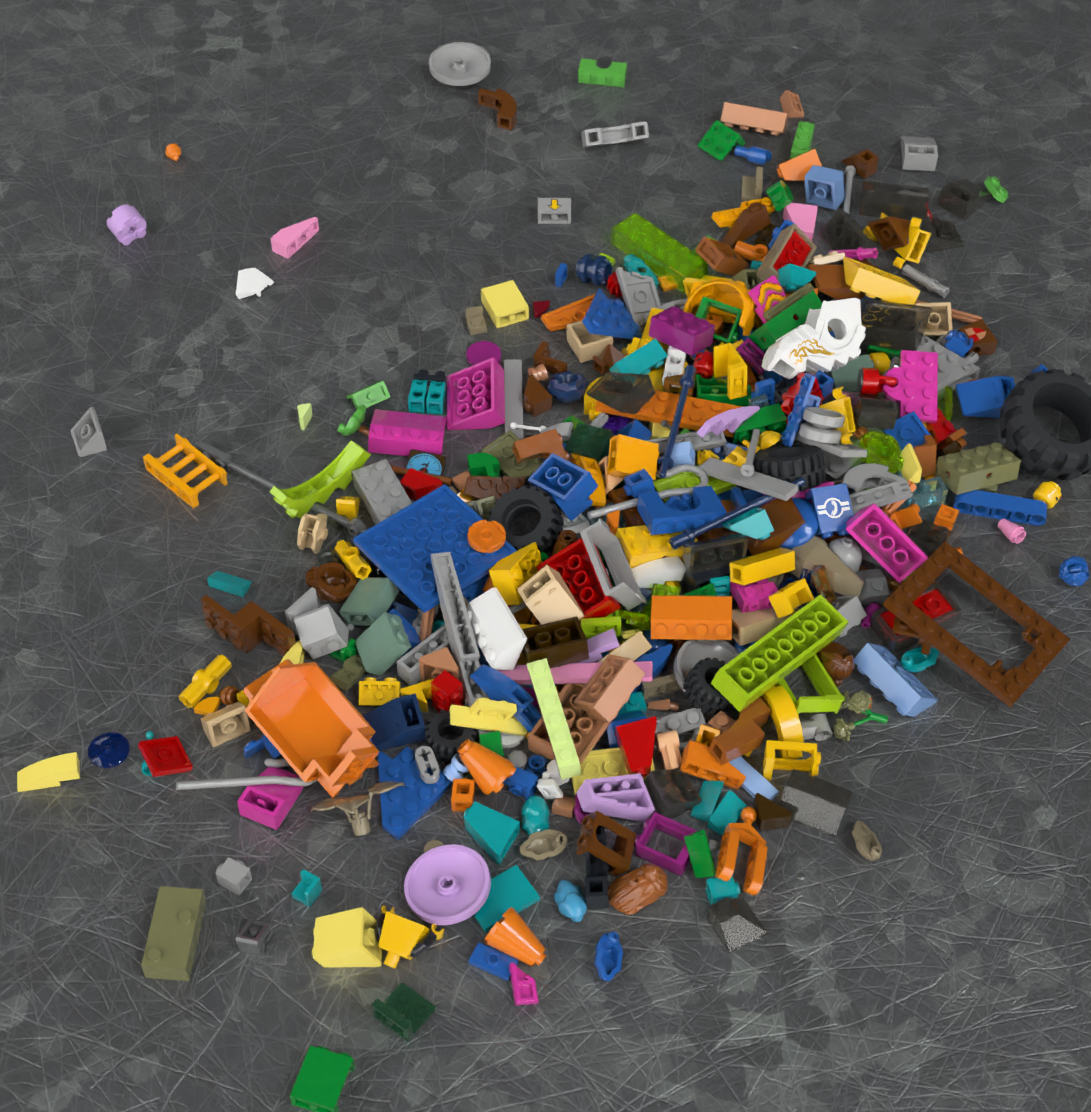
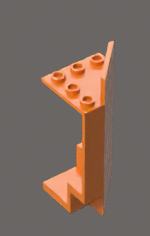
M289 659L284 660L244 688L243 693L250 700L249 705L244 711L304 782L318 780L332 798L339 794V791L346 783L350 786L363 777L362 773L367 768L374 769L379 765L375 759L379 751L370 741L376 731L316 662L293 664Z

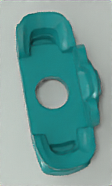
M633 254L625 256V262L623 263L626 267L625 271L629 273L636 272L642 276L653 278L657 289L659 281L643 260ZM643 268L646 270V272L642 273L639 272L637 269Z

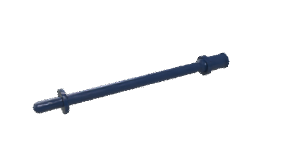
M691 365L685 367L683 377L680 379L679 383L682 389L664 456L659 457L657 460L660 467V478L666 477L667 470L671 469L674 465L671 459L688 391L694 386L693 379L696 368Z
M799 478L791 483L800 487L805 484L806 480ZM764 495L694 530L687 528L683 530V533L669 538V543L673 550L687 543L692 544L697 536L776 497Z

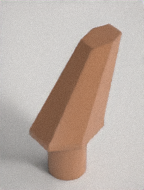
M670 699L649 702L646 707L648 710L678 711L679 704L670 702Z

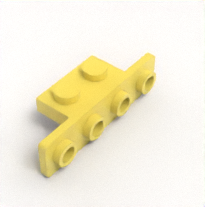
M478 698L471 707L450 706L451 725L494 732L500 731L501 733L521 736L527 734L526 728L513 716L517 712L516 704L508 703L507 701Z

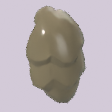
M857 820L852 831L856 842V849L864 858L870 861L878 860L882 854V847L877 836L864 822Z
M552 829L530 834L528 840L521 845L520 853L524 857L532 858L536 861L556 857L565 849L567 836Z

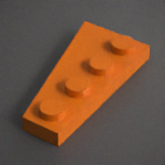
M595 294L541 315L542 322L549 331L566 329L568 324L582 321Z

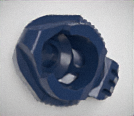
M564 371L553 374L554 378L550 379L547 386L549 394L553 395L555 399L562 403L578 401L586 392L588 380L584 378L582 373L572 374L571 371Z

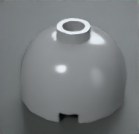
M838 538L827 545L833 553H837L845 566H849L854 572L859 570L862 562V553L860 547L852 539Z

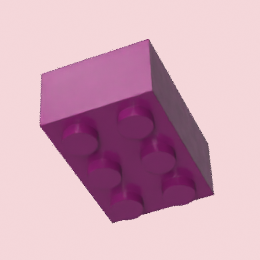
M671 306L651 317L649 336L692 356L712 345L715 325L707 320L695 317L692 313H686L678 307Z

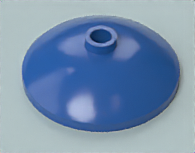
M792 498L806 522L780 545V548L801 546L811 540L819 528L814 505L809 501L801 498Z

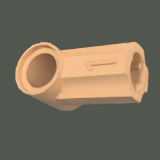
M672 730L655 734L657 747L662 754L666 773L678 772L681 765V755L677 731Z

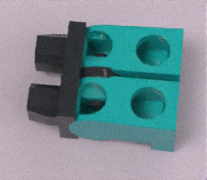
M420 369L418 374L414 373V379L408 396L409 412L425 413L427 407V414L443 415L447 390L444 371H437L435 375H429L427 370Z

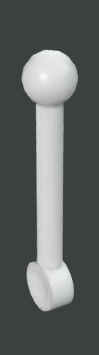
M515 422L510 424L511 429L520 428L541 432L546 428L545 426L518 425Z

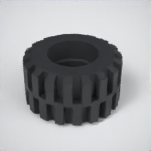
M710 657L704 660L701 659L695 664L684 680L683 689L686 690L684 692L685 696L689 697V703H693L696 709L700 708L701 712L706 713L708 711L709 714L719 713L730 704L718 690L713 689L707 683H711L718 670L726 665L725 661H718V658L711 660Z
M450 708L449 711L443 709L440 710V714L437 712L433 714V718H429L428 724L425 726L426 746L433 750L437 762L441 763L443 761L445 765H449V763H452L451 759L453 756L460 754L457 752V749L465 740L469 739L471 742H477V729L451 725ZM450 733L460 735V737L455 740H446L442 738L444 735Z

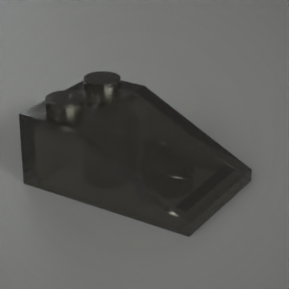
M606 372L586 393L588 396L621 413L636 414L649 402L656 392L649 375Z

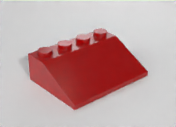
M582 538L536 566L538 572L548 565L560 573L585 615L581 619L606 617L621 608L619 602L612 596H605ZM594 544V546H595V548H596V551H597V553H598V556H599V558H600V561H601V563H602V566H603V568H604V571H605V573H606V576H607V578H608V581H609V583H610V586H611V588H613V586H612V584H611V582H610V579H609V577H608V574H607V572H606V569H605V567H604V564H603V562H602V559H601V557H600V554H599V552H598V549H597L596 545Z

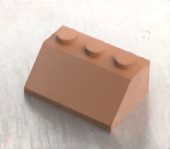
M609 654L574 700V703L597 719L610 722L617 716L621 706L629 700L632 691L640 685L645 673L630 658Z

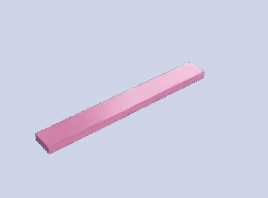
M652 661L634 662L645 673L641 682L652 681ZM570 663L550 668L555 684L588 683L602 663ZM515 665L513 670H497L519 685L531 684L527 665Z

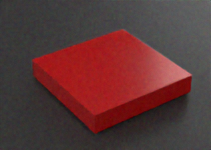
M178 736L139 742L138 747L153 777L190 772L193 765Z

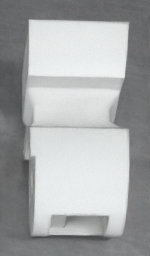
M554 759L547 765L548 771L543 772L542 778L537 780V787L545 799L563 798V792L559 786L567 783L570 779L561 780Z

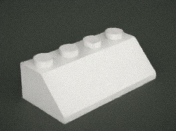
M493 587L470 601L466 609L475 640L491 668L495 670H513L527 637L498 589Z

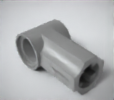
M816 714L809 720L800 721L804 740L815 738L817 741H823L832 736V731L825 714Z

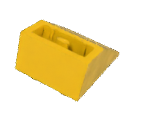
M536 542L499 560L489 570L494 588L498 589L507 605H520L523 602L517 589L538 573L536 566L541 564L542 561Z

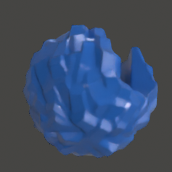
M1071 556L1060 564L1059 578L1068 585L1081 586L1088 580L1089 568L1085 558Z

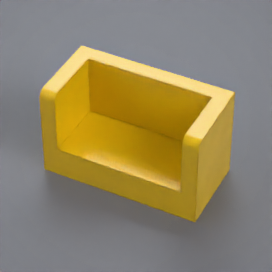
M805 578L786 585L768 597L778 618L794 613L795 608L814 599Z

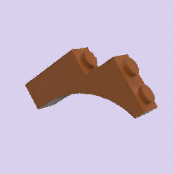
M760 697L739 712V719L730 729L713 738L709 751L721 765L761 746L765 733L760 726L767 723L771 712L767 703Z

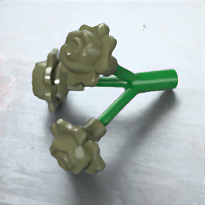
M849 690L841 693L845 700L842 701L837 713L848 708L857 714L861 712L867 715V717L854 723H846L842 718H837L833 730L834 735L838 739L842 738L843 741H850V731L870 720L887 723L888 716L874 713L869 709V705L872 703L870 694L862 690L854 693L850 699V696H848Z

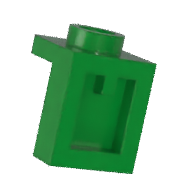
M351 638L348 641L347 647L327 655L344 664L345 660L351 658L357 652L355 640Z

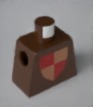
M983 319L959 329L958 332H963L968 339L970 337L973 338V347L966 353V356L970 352H974L973 355L977 353L978 356L995 354L998 341Z

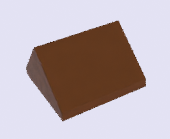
M889 216L867 223L884 251L908 244L909 220Z

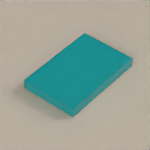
M515 865L491 879V889L488 898L473 916L484 932H487L493 928L497 921L499 922L503 918L502 915L510 907H513L519 913L540 901V896L519 867Z

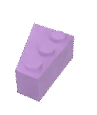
M641 773L586 779L576 793L582 810L585 812L593 813L599 811L607 816L645 822L655 810Z

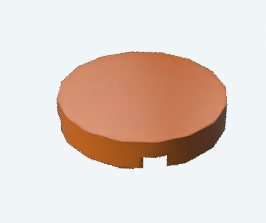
M480 520L469 527L467 534L468 543L471 548L478 552L492 553L504 546L506 531L497 521L487 522V520Z

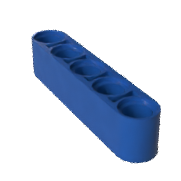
M979 490L955 494L954 509L960 510L959 513L1000 520L1005 518L1012 522L1036 526L1045 524L1047 519V504L1040 500Z

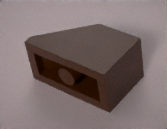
M530 375L524 392L523 407L526 412L536 417L552 409V396Z

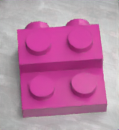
M768 578L747 585L730 582V591L742 613L773 608L768 597L777 592L778 589L774 582H769Z

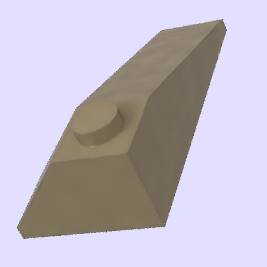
M814 535L807 543L792 549L795 551V570L789 571L790 573L814 583L811 576L813 571L819 581V586L844 596H857L859 599L864 584L863 580L849 566H845L837 553H833L823 539Z

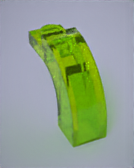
M653 583L652 595H680L681 587ZM652 595L648 605L642 611L620 610L619 616L622 619H626L627 624H632V628L651 630Z

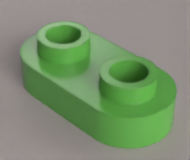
M995 176L987 177L984 185L996 200L1004 203L1008 198V191L999 184L1000 180Z

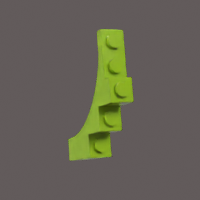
M351 440L324 470L310 480L288 489H280L273 486L270 493L275 496L273 499L278 504L287 509L285 512L292 518H302L305 513H308L314 503L325 504L338 487L345 490L353 480L352 471L362 468L371 454Z

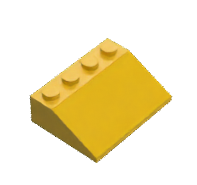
M844 256L845 281L850 286V290L857 293L863 291L866 293V296L872 299L879 297L881 302L889 305L892 302L896 304L895 307L902 310L906 308L912 310L920 293L919 289L904 278Z

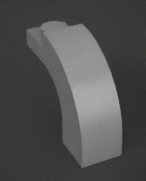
M870 463L861 464L850 469L846 473L842 484H847L848 493L851 495L866 488L879 487L905 478L887 472L888 466Z

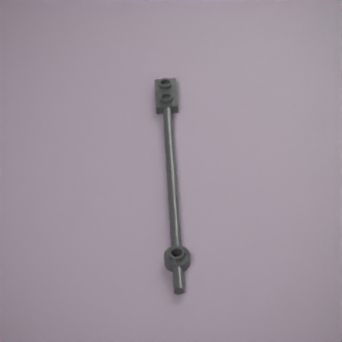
M203 441L197 445L201 453L217 466L223 467L227 472L233 469L271 489L273 486L287 489L233 462L231 455ZM314 503L310 508L320 514H326L328 518L346 526L349 534L353 537L368 530L365 524L357 518L349 520L317 503Z

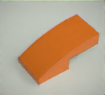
M941 504L927 539L941 544L945 541L947 542L960 510Z

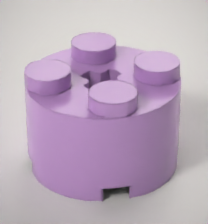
M119 206L113 210L112 217L107 219V227L123 245H129L132 240L143 238L146 235V220L134 206Z

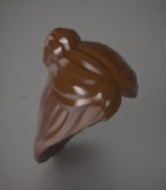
M830 642L816 653L836 687H839L843 680L852 674L855 667L853 654H850V651L844 645Z

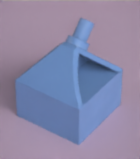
M813 165L804 176L806 203L836 210L845 199L843 171Z

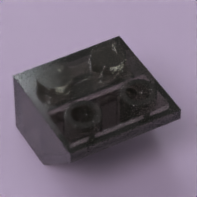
M680 769L651 771L644 780L655 808L654 812L669 819L676 818L702 801L686 774Z

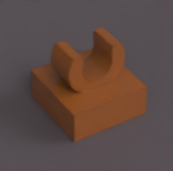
M961 428L949 435L944 442L957 441L959 449L962 450L967 445L963 439L966 431Z

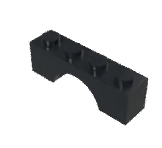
M598 826L596 837L602 845L607 847L606 828ZM586 851L585 896L587 908H609L608 863Z

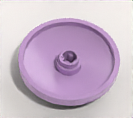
M455 844L443 845L425 852L412 864L405 878V897L413 913L423 921L435 925H451L468 919L483 906L490 893L491 876L485 860L473 849Z

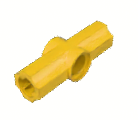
M344 540L338 541L334 550L345 564L346 570L352 572L356 578H361V580L368 578L371 568L360 555L359 549Z
M222 654L218 655L205 669H199L194 674L190 685L179 695V700L186 707L193 708L206 693L211 694L216 690L219 680L232 668V664L227 657Z

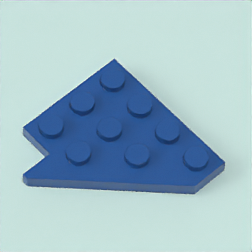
M598 289L582 320L589 333L626 339L636 337L641 340L643 333L640 330V326L635 323L632 315L624 307V303L618 299H608L603 291Z
M407 746L394 759H391L381 751L378 753L380 782L396 781L405 784V787L398 786L387 792L380 793L383 829L398 840L453 785V782L440 769V778L436 783L427 784L423 782L415 761V752ZM428 768L427 773H429V775L432 776L433 773L431 772L430 768Z

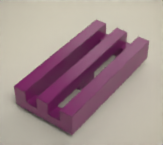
M748 338L737 347L736 351L759 374H763L762 361L758 356L763 360L765 353Z

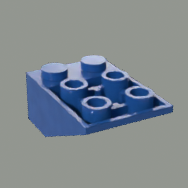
M994 376L956 384L955 387L963 416L1000 418L1003 402L1015 387L1014 378Z

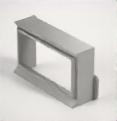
M599 518L598 522L582 530L580 534L605 596H612L624 607L626 606V609L629 611L643 602L647 603V601L641 594L619 538L609 531V526ZM594 544L603 553L616 585L613 588L610 586Z

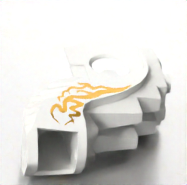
M850 298L828 302L823 301L821 309H809L804 325H800L783 335L767 349L762 360V368L769 372L772 370L787 379H792L804 371L816 374L819 370L822 372L836 371L839 369V366L843 367L848 362L858 358L861 353L859 347L865 338L864 332L866 327L861 325L860 300ZM828 326L834 331L835 338L830 335Z

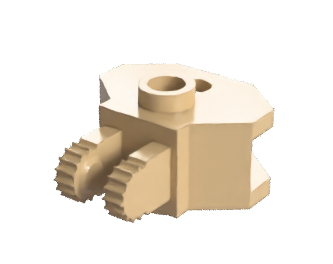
M305 513L302 516L297 545L300 550L308 547L312 549L314 554L320 552L323 541L326 540L328 535L326 514L319 513L314 516Z

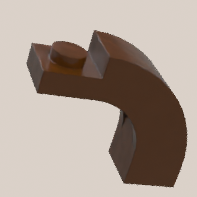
M480 88L478 91V104L498 110L497 127L512 131L517 122L515 99L506 91L498 88L495 92Z

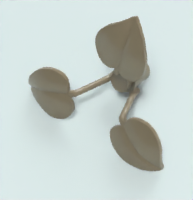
M396 781L379 782L367 788L368 795H357L351 798L343 796L326 798L311 807V812L313 810H330L335 807L342 809L348 816L349 823H352L354 835H365L371 832L368 819H371L370 812L373 795L387 792L398 786L405 787V784ZM365 802H367L366 814L364 811L357 810Z

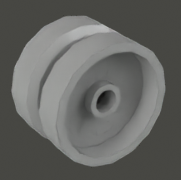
M805 407L803 419L807 422L801 424L799 435L818 442L839 443L841 431L837 428L843 427L845 415L829 409Z

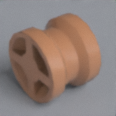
M539 364L536 368H528V376L532 375L538 382L548 380V373L543 364Z

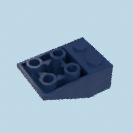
M416 693L394 698L363 715V718L376 731L371 738L372 744L378 751L426 740L425 724Z

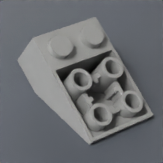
M901 136L902 170L935 171L938 159V149L935 140L928 137Z

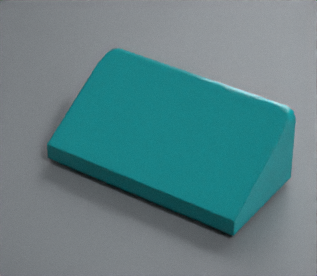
M220 571L214 572L207 578L209 587L240 597L245 596L252 584V581Z
M703 781L691 817L706 822L709 821L711 815L716 810L722 794L723 781Z
M728 790L708 821V828L723 836L729 823H736L741 816L742 809L747 807V805L734 792Z

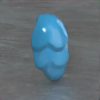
M562 879L558 883L557 891L554 895L555 902L561 914L571 918L574 922H580L587 910L586 898L580 886L574 885L569 880Z

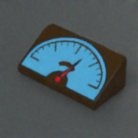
M411 449L406 469L413 468L417 471L442 476L446 467V457Z

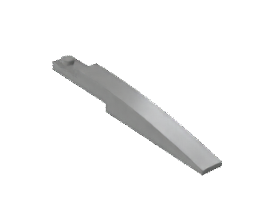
M451 553L431 554V561L453 659L459 668V681L463 683L465 705L471 707L478 698L489 699L488 695L470 677L480 668V654ZM477 729V737L478 739H480L479 734L491 733L494 731Z

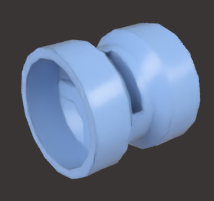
M455 754L451 759L452 763L443 770L444 775L452 782L454 779L464 778V773L468 772L459 756L460 754Z

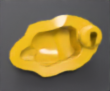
M764 431L759 435L757 446L760 447V450L769 448L777 443L782 436L774 431Z

